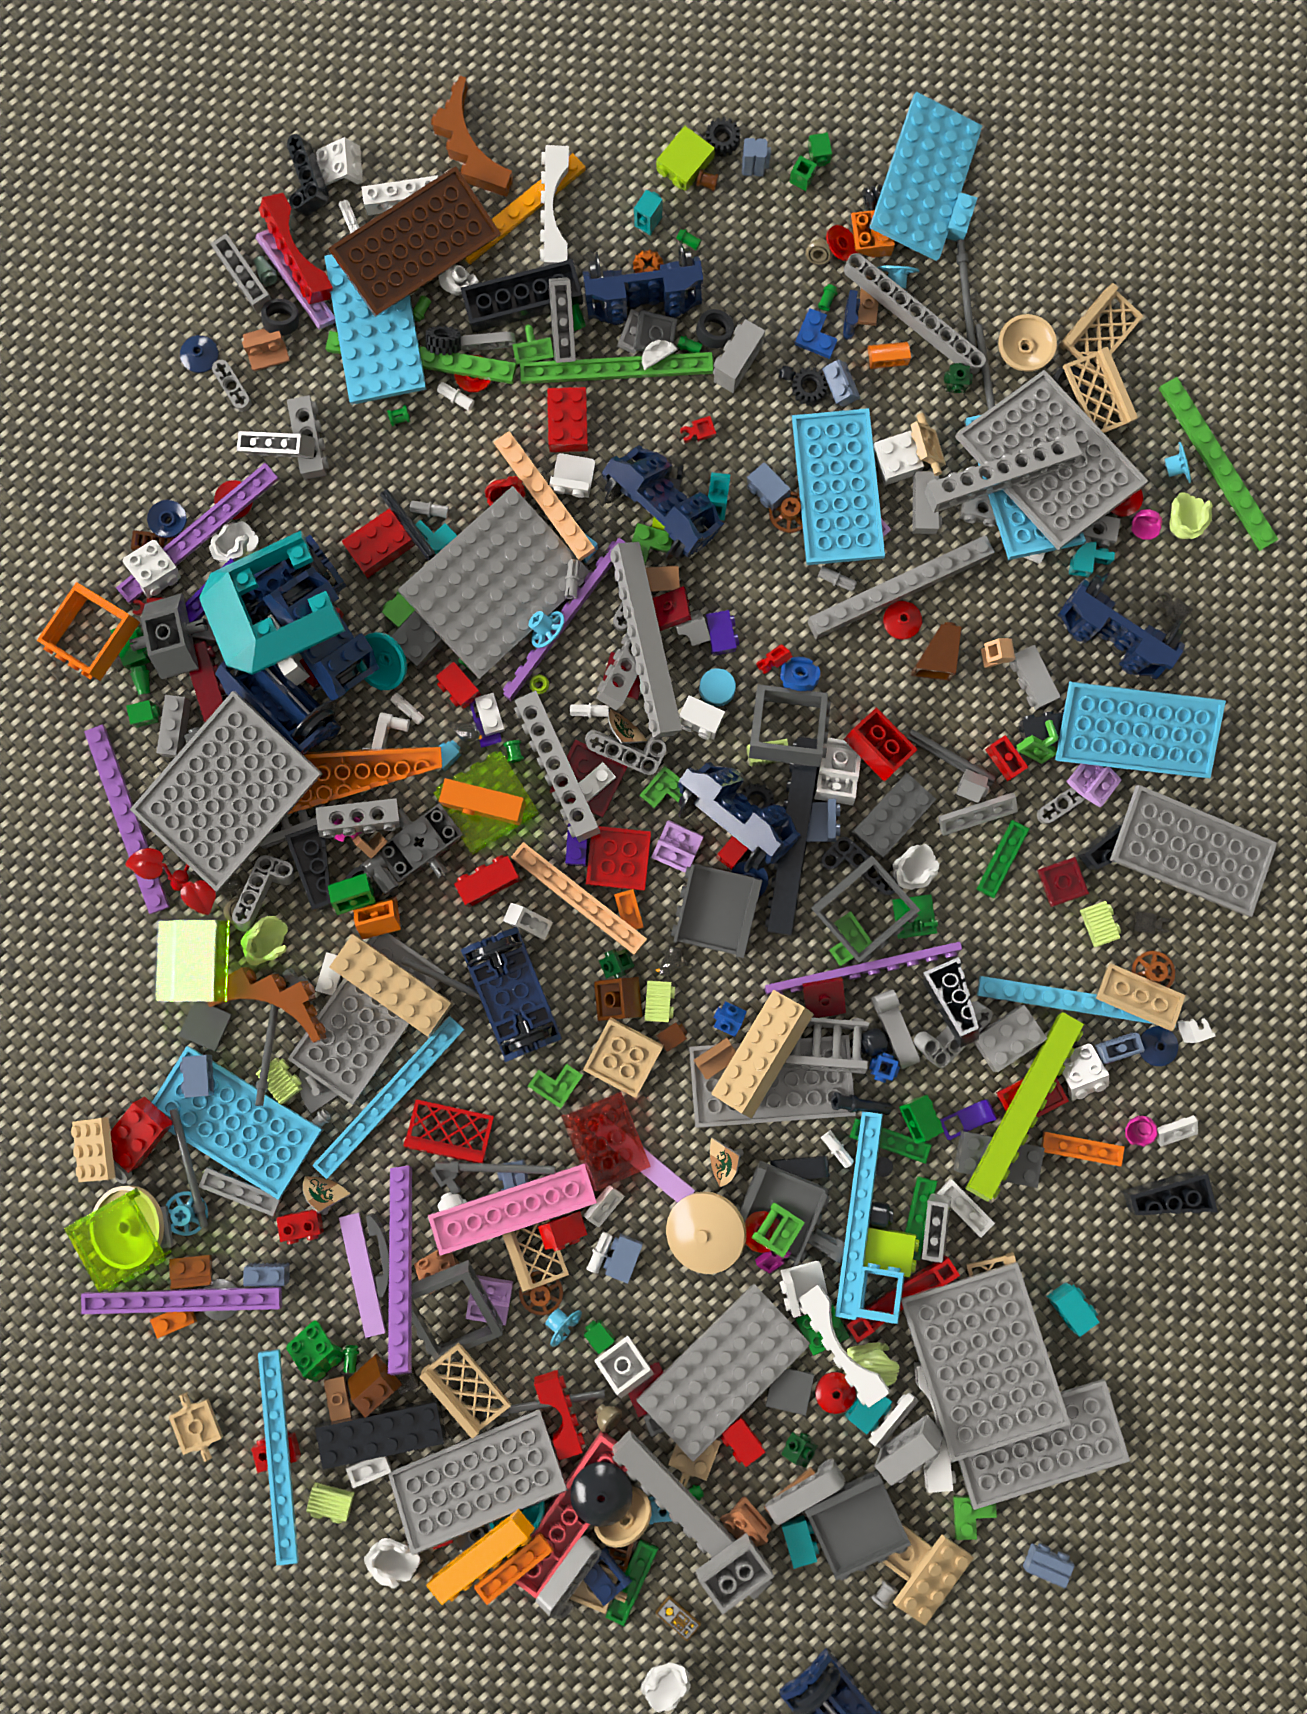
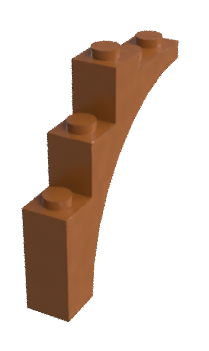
M459 75L457 82L453 83L452 95L450 99H447L445 109L439 107L437 113H434L432 116L431 125L433 126L434 133L448 138L446 150H448L449 158L463 163L461 174L468 184L507 197L513 182L512 171L488 158L476 146L469 135L464 120V105L468 83L466 77Z
M242 967L201 989L209 1007L219 1006L237 999H255L268 1002L293 1016L306 1030L313 1043L327 1038L325 1035L326 1029L318 1021L315 1007L310 1004V1001L316 999L314 995L315 989L308 981H300L286 989L285 980L279 974H271L256 982L257 976L250 967Z

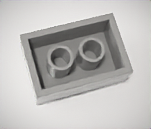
M746 319L742 325H737L734 331V338L732 341H727L723 349L725 351L722 357L718 356L713 365L715 367L713 371L714 382L732 393L735 392L764 343L765 330Z
M1019 1005L979 1032V1040L973 1043L992 1071L999 1072L1047 1040V1037L1026 1006Z
M928 1414L881 1447L875 1468L891 1486L896 1482L901 1483L910 1472H917L922 1468L923 1463L937 1458L940 1446L942 1445V1431Z
M747 1533L696 1570L700 1584L722 1615L774 1577L770 1565Z

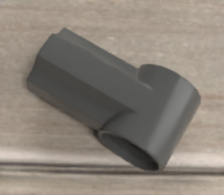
M377 853L372 859L369 858L361 864L364 873L367 874L368 878L373 879L384 896L399 886L387 869V864L380 854Z
M816 1228L811 1245L842 1264L845 1241L837 1237L834 1238Z

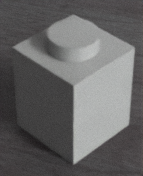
M966 769L958 784L956 794L979 803L981 797H985L988 793V777Z

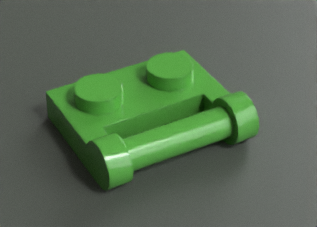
M773 1203L770 1207L771 1211L752 1238L784 1258L805 1222L778 1204ZM779 1214L783 1218L770 1240H768L764 1236Z

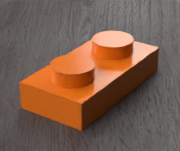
M634 890L614 894L620 918L635 930L644 928Z
M189 1311L166 1312L150 1319V1322L158 1339L193 1324L197 1320L194 1312Z

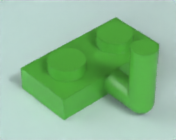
M531 324L525 325L527 341L512 344L516 364L554 357L551 338L535 340Z
M1052 720L1045 722L1049 734L1048 738L1042 741L1031 735L1016 745L1018 752L1041 764L1055 756L1057 751L1052 744L1058 740V735Z

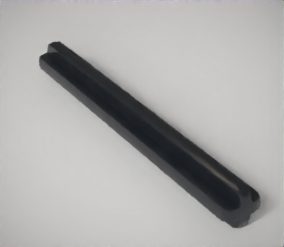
M385 489L380 493L381 498L394 513L425 558L431 560L436 553L391 492Z

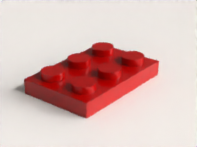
M1057 1077L1054 1080L1056 1082L1055 1088L1046 1095L1047 1103L1042 1111L1039 1110L1036 1117H1040L1069 1102ZM1024 1078L996 1092L1005 1111L1010 1106Z

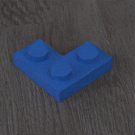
M809 308L794 345L830 359L838 339L821 333L827 315Z

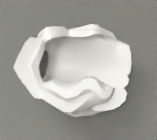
M232 522L224 524L219 535L215 534L212 537L209 549L213 559L225 563L230 558L237 561L254 553L259 543V538L246 522Z
M927 844L915 845L894 861L893 877L902 888L910 890L928 886L937 876L939 863L935 855H933L932 849Z
M384 1538L375 1543L364 1557L365 1565L379 1584L391 1588L398 1587L399 1583L396 1580H410L421 1563L418 1554L411 1555L408 1545L389 1538Z
M675 1663L656 1666L647 1673L642 1683L641 1691L646 1695L650 1706L656 1712L672 1710L690 1689L689 1673L682 1665Z

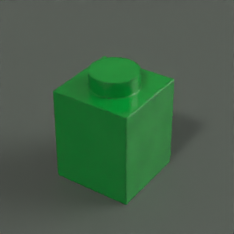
M828 132L809 135L808 150L810 160L819 167L831 162L832 150Z
M799 156L791 171L789 183L806 191L815 176L817 164Z
M150 700L126 706L130 725L136 728L159 722V707Z
M601 1319L597 1322L592 1320L585 1326L584 1337L598 1354L615 1342V1337Z

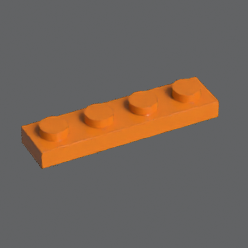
M1044 1131L1041 1147L1045 1148V1153L1122 1167L1124 1146Z
M541 1532L538 1533L525 1546L521 1547L478 1582L474 1589L485 1604L488 1605L553 1551L552 1546Z

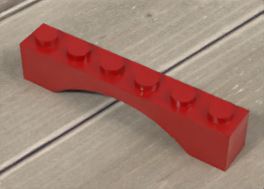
M284 193L262 197L261 206H259L260 215L266 220L270 234H273L277 248L282 251L284 261L292 271L293 279L298 282L302 296L307 299L309 305L330 300L333 287L326 273L310 263L299 252L293 242L289 229V218L292 208Z
M945 1255L942 1263L933 1262L904 1281L902 1298L947 1285L958 1278L960 1274L951 1260ZM897 1286L864 1307V1310L894 1315ZM857 1317V1320H844L857 1343L874 1333L885 1323Z

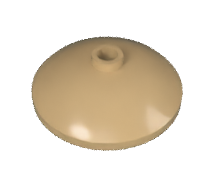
M1024 314L1012 318L1004 325L999 335L998 347L1002 358L1009 366L1019 371L1031 372L1043 368L1051 361L1056 351L1057 338L1053 328L1046 320L1036 315ZM1022 346H1026L1028 350H1023Z
M632 1486L633 1497L630 1509L620 1521L605 1527L594 1526L596 1535L604 1544L611 1547L627 1546L636 1541L645 1532L651 1519L652 1507L649 1498L641 1489Z

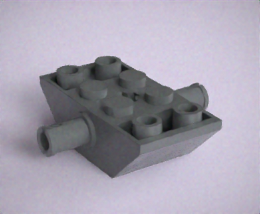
M182 593L146 603L140 618L144 636L130 639L129 643H133L130 645L131 649L137 651L147 647L148 656L161 679L198 670L199 665L192 635L208 631V626L205 627V625H208L206 619L202 618L189 623Z
M440 803L413 822L403 811V808H400L398 813L401 815V818L399 816V823L402 830L388 840L377 853L382 856L387 867L398 882L414 875L427 865L431 867L438 879L442 878L443 875L439 869L445 875L449 871L440 861L439 857L463 836L462 832ZM418 840H425L423 841L424 846L422 848L416 846Z

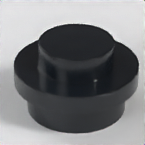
M782 366V369L777 371L779 373L778 378L793 381L796 372L793 371V367Z
M879 1157L877 1159L876 1175L880 1177L889 1176L893 1171L892 1161L887 1157Z

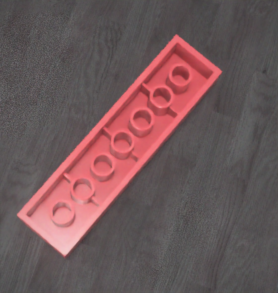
M599 1432L565 1481L568 1491L554 1497L544 1511L541 1524L531 1535L532 1539L541 1532L553 1548V1551L515 1582L536 1599L590 1525L576 1514L571 1503L570 1492L575 1476L582 1468L594 1462L613 1463L625 1473L628 1470L624 1465L619 1466L614 1461L612 1447L618 1441L607 1433ZM599 1495L597 1499L599 1501L605 1500V1497L603 1495Z

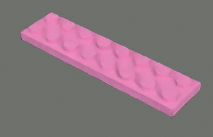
M583 1163L555 1174H550L430 1214L428 1218L441 1256L597 1202L585 1164Z

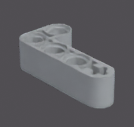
M596 730L589 731L585 737L586 745L591 751L647 775L654 774L657 771L666 752V744L661 737L649 738L644 750H640L627 743H620L619 740ZM597 737L600 743L595 742L592 744L590 739ZM659 742L662 744L661 748L657 751L652 750V745ZM610 745H617L618 749L615 752L610 753L607 751ZM629 752H633L636 754L635 758L630 761L626 760V755ZM647 760L653 761V765L650 768L643 767V764Z
M263 855L257 859L232 914L235 927L239 931H247L252 927L272 882L290 885L294 881L293 867L289 862L268 855ZM265 865H270V868L266 870L261 869ZM284 871L289 872V874L285 876L280 875ZM257 882L263 883L259 887L254 886ZM248 900H255L252 904H246Z
M891 989L871 997L901 1070L919 1063L920 1058L899 1010L900 1003L895 991Z
M974 1001L972 1005L980 1032L991 1021L992 1011L978 1001ZM948 1026L936 1038L927 1032H920L914 1039V1044L918 1050L938 1068L947 1066L966 1047L960 1048Z
M831 1458L818 1467L817 1473L772 1498L765 1504V1507L775 1524H782L840 1490L844 1486L845 1477L834 1459Z
M587 1536L581 1537L576 1542L536 1599V1603L550 1618L564 1619L573 1609V1604L569 1601L570 1597L601 1555V1550Z

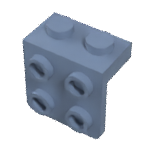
M828 799V802H813L807 831V842H836V836H840V824H836V816H840V804H836V799Z

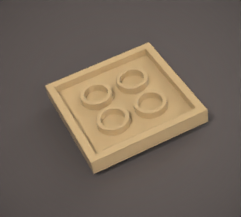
M610 1017L583 1070L636 1098L664 1045Z
M109 1117L72 1122L71 1134L75 1144L73 1152L76 1157V1176L79 1182L115 1179Z

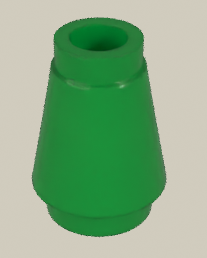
M147 666L130 668L131 673L129 674L138 691V695L150 693V674Z

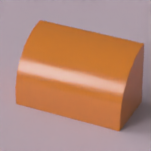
M908 342L868 346L870 369L906 366L910 362L911 354Z

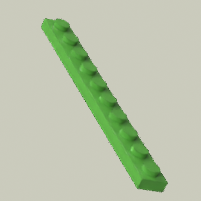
M329 331L325 348L327 352L341 354L338 332ZM419 346L423 369L513 384L517 368L516 363L461 353H452V355L448 353L442 355L440 353L436 355V352L431 353L426 347Z
M712 352L670 354L644 370L642 365V356L579 359L573 362L556 363V361L520 363L521 384L713 374Z
M1178 377L1159 387L1161 394L1259 551L1278 541V537Z

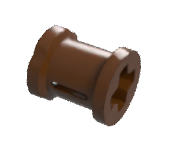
M701 169L696 187L703 186L715 192L719 174L712 175L705 173Z

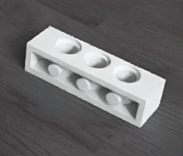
M438 176L363 186V201L368 216L382 214L438 178Z

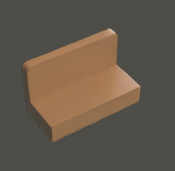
M678 565L645 567L650 591H666L680 588Z
M380 832L368 843L359 835L352 839L356 846L371 859L388 842Z
M725 1038L693 1061L705 1079H709L729 1065L736 1051L728 1038Z

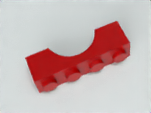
M557 1369L534 1377V1386L540 1404L555 1407L563 1418L560 1427L553 1433V1444L559 1461L583 1453L582 1445L585 1444L583 1433H578L577 1430L579 1422L576 1413L572 1414L570 1408L573 1407L570 1394L566 1395L564 1388H567L564 1376H560Z

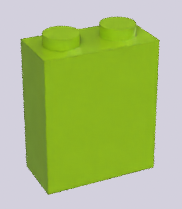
M684 126L656 159V169L661 176L668 177L677 188L687 191L698 178L700 170H704L713 160L715 148L687 126Z
M869 1227L864 1267L871 1263L880 1265L882 1270H888V1267L900 1268V1273L910 1277L911 1272L915 1273L916 1260H913V1253L918 1252L919 1240L916 1239V1234Z

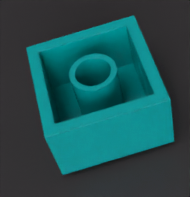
M1065 1282L1046 1296L1068 1328L1079 1337L1100 1323L1096 1318L1098 1315L1097 1311L1091 1304L1089 1305L1084 1301L1086 1296L1074 1284L1071 1286Z

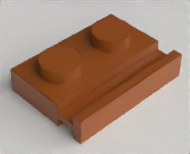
M211 1255L169 1259L170 1289L213 1285Z

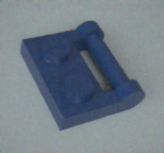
M850 290L845 308L843 337L847 340L854 337V327L859 320L857 313L860 307V298H857L858 291Z
M607 1547L601 1550L600 1557L583 1579L603 1606L608 1604L633 1581L629 1575L626 1576L609 1555L610 1551ZM603 1559L620 1581L617 1586L598 1563L600 1560Z

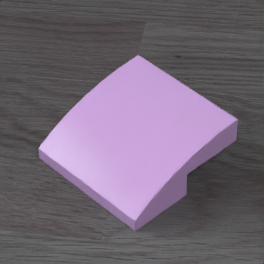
M1080 764L1066 782L1085 799L1101 807L1122 780L1110 767L1104 768L1103 766Z
M668 820L651 858L686 873L687 866H691L704 835Z
M477 1275L503 1325L506 1326L513 1281ZM470 1293L466 1319L486 1322Z

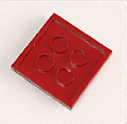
M598 826L600 833L592 836L590 841L586 885L645 891L651 831Z

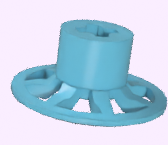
M883 265L877 267L879 270L888 272V277L903 289H906L907 274L919 272L917 268Z
M1179 442V454L1164 459L1168 476L1172 477L1183 473L1186 475L1188 482L1191 483L1188 461L1183 445Z
M538 611L530 618L529 627L534 630L532 634L533 646L537 648L545 647L559 635L565 620L561 612H552L547 616L542 611ZM551 630H555L556 633L552 635ZM545 636H547V637L549 638V640L546 641V642H545Z
M190 1191L175 1194L166 1204L173 1222L171 1230L182 1236L193 1235L202 1229L191 1207L193 1198ZM189 1195L191 1197L186 1204H183L179 1196ZM176 1199L178 1206L174 1209H169L171 1203ZM205 1203V1206H206L205 1214H206V1218H208V1209H207V1205H206V1203ZM190 1222H194L199 1225V1227L195 1230L189 1231ZM175 1226H184L185 1232L179 1231Z
M558 1308L548 1317L546 1325L555 1332L550 1342L552 1347L559 1345L568 1337L563 1336V1333L565 1332L569 1335L570 1330L568 1327L575 1326L579 1322L582 1314L580 1310L573 1312L568 1317Z

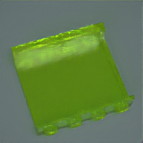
M496 751L492 752L486 757L487 760L484 762H476L469 767L470 770L466 773L460 772L453 777L454 781L524 798L526 806L521 824L539 814L536 806L501 751L498 753ZM443 783L436 787L437 791L433 792L438 801ZM443 807L462 832L463 836L461 838L472 855L519 826L475 814L472 816L464 814L459 810Z
M158 921L155 1001L226 1002L229 921Z
M137 1188L64 1228L99 1293L105 1289L109 1292L120 1286L118 1282L121 1280L123 1283L135 1278L134 1273L136 1272L141 1275L151 1269L149 1265L152 1263L155 1266L166 1261L165 1256L172 1252L171 1249L163 1252L134 1198L141 1194Z

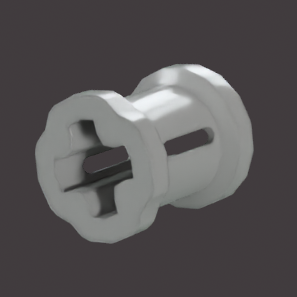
M883 1580L881 1588L876 1595L873 1594L872 1599L879 1606L887 1609L889 1607L888 1603L894 1594H898V1590L888 1581Z

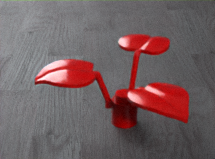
M154 848L138 850L126 861V867L130 868L139 877L147 880L158 878L164 868L168 879L171 880V887L174 890L181 891L180 895L183 902L198 913L210 914L216 892L203 880L196 881L194 884L191 881L188 882L189 876L187 872L190 867L188 864H186L184 870H176L171 874L167 865L162 863L163 854Z

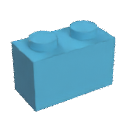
M959 192L947 228L949 230L947 239L957 241L965 238L977 197Z

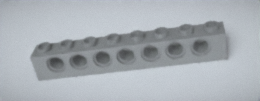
M1073 434L1068 436L1061 435L1051 442L1044 441L1036 447L1024 448L1013 455L1006 454L1001 459L995 461L988 460L983 465L971 466L963 472H953L945 478L933 479L927 484L924 494L933 513L1078 464L1083 453Z
M988 495L962 503L960 519H964L967 523L981 522L989 527L997 525ZM977 507L985 508L986 513L979 512ZM1108 516L1101 518L1083 532L1086 540L1084 544L1097 542L1096 544L1099 547H1112L1117 542L1121 519ZM1093 528L1099 529L1100 535L1095 534Z
M537 691L516 699L517 707L514 710L518 719L523 718L524 720L522 728L526 736L530 734L532 738L529 743L533 752L538 751L540 757L537 758L540 768H545L548 773L544 775L548 785H553L555 789L552 794L556 803L561 802L563 809L560 812L564 821L569 820L571 824L567 828L572 838L576 837L578 842H581L599 834V827ZM537 714L534 719H528L529 715ZM539 730L545 731L543 735L536 736ZM546 747H552L549 753L543 752ZM560 764L558 769H551L552 765ZM561 781L568 782L565 787L558 786ZM569 798L576 799L573 804L566 803ZM577 815L584 816L581 821H574V818Z

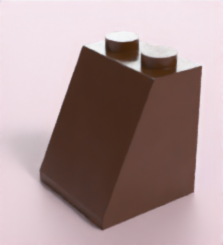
M952 622L941 624L913 668L911 676L950 681L957 670L961 626H956V623Z

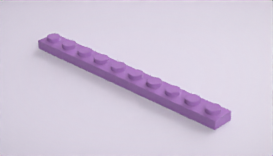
M264 463L163 548L164 552L175 566L178 565L220 530L224 524H227L276 483L279 478ZM130 575L116 587L130 604L143 594L140 584L133 575Z
M618 538L616 542L612 541L607 548L608 553L605 557L601 556L594 572L587 574L584 579L586 583L583 587H578L577 599H573L570 604L566 603L562 608L561 613H563L565 620L559 635L547 646L531 650L526 658L528 660L526 664L519 666L515 672L516 677L512 682L509 681L503 689L505 692L503 694L509 701L514 699L613 565L610 557L611 550L618 543H625V541ZM551 630L552 635L556 633L555 630ZM545 636V642H546V641L549 640V638H548L547 636Z
M102 724L86 730L84 733L128 856L130 857L138 850L149 847L138 817L130 810L133 802L106 727ZM136 875L149 914L170 908L159 877L147 880Z
M960 942L768 984L765 985L766 995H770L773 990L782 995L784 991L788 990L791 993H796L803 990L802 983L837 977H849V980L860 978V974L876 975L882 969L894 971L900 969L899 966L907 964V967L918 965V961L926 960L927 963L937 961L940 956L952 958L958 956L957 953L962 950Z
M410 1166L390 1168L388 1374L390 1375L411 1373L412 1167Z
M281 1287L84 1292L81 1294L82 1314L266 1310L282 1308Z

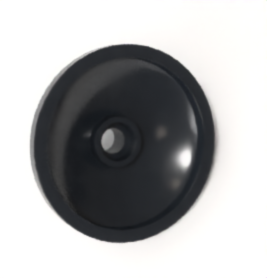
M594 1462L582 1468L575 1476L571 1486L570 1497L574 1511L583 1521L593 1526L605 1527L617 1523L627 1514L632 1503L633 1490L629 1477L620 1467L609 1462ZM603 1495L605 1500L599 1501L597 1497Z

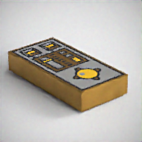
M670 1595L656 1610V1614L686 1641L690 1639L700 1626V1622Z

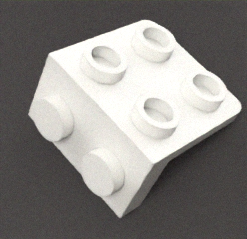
M344 137L317 150V162L326 186L342 178H346L355 184L363 182L360 145Z
M558 454L554 475L550 478V487L553 492L557 494H570L579 498H589L595 461L590 458Z
M156 540L148 542L123 558L124 565L140 584L147 598L158 595L161 590L169 585H174L181 578L177 567Z
M1091 1044L1075 1048L1071 1057L1065 1059L1063 1063L1065 1069L1062 1075L1068 1084V1095L1071 1100L1083 1099L1088 1094L1095 1091H1103L1109 1086V1074Z
M819 1261L780 1270L783 1281H780L781 1290L787 1296V1298H783L786 1310H791L793 1318L801 1316L798 1298L817 1285H821L827 1294L822 1266Z

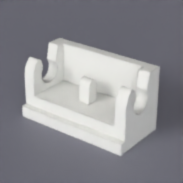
M1190 1019V1021H1177L1184 1043H1198L1215 1037V1033L1211 1031L1206 1019H1201L1204 1025L1203 1029H1199L1194 1019Z

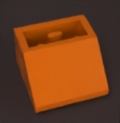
M875 210L851 213L856 252L872 258L891 256L895 246L894 240L869 228Z
M396 896L353 910L355 927L362 940L401 930Z

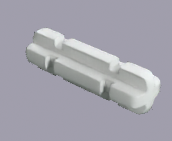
M348 200L340 201V209L350 233L360 227Z
M395 693L390 699L392 703L396 706L398 705V708L409 718H412L416 724L419 725L424 720V716L417 712L405 699L403 700L400 694Z

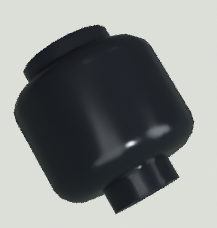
M873 1028L861 1034V1052L864 1055L874 1057L887 1050L889 1037L886 1032H882L879 1028Z
M872 1202L869 1227L887 1229L893 1223V1209L890 1208L888 1203Z

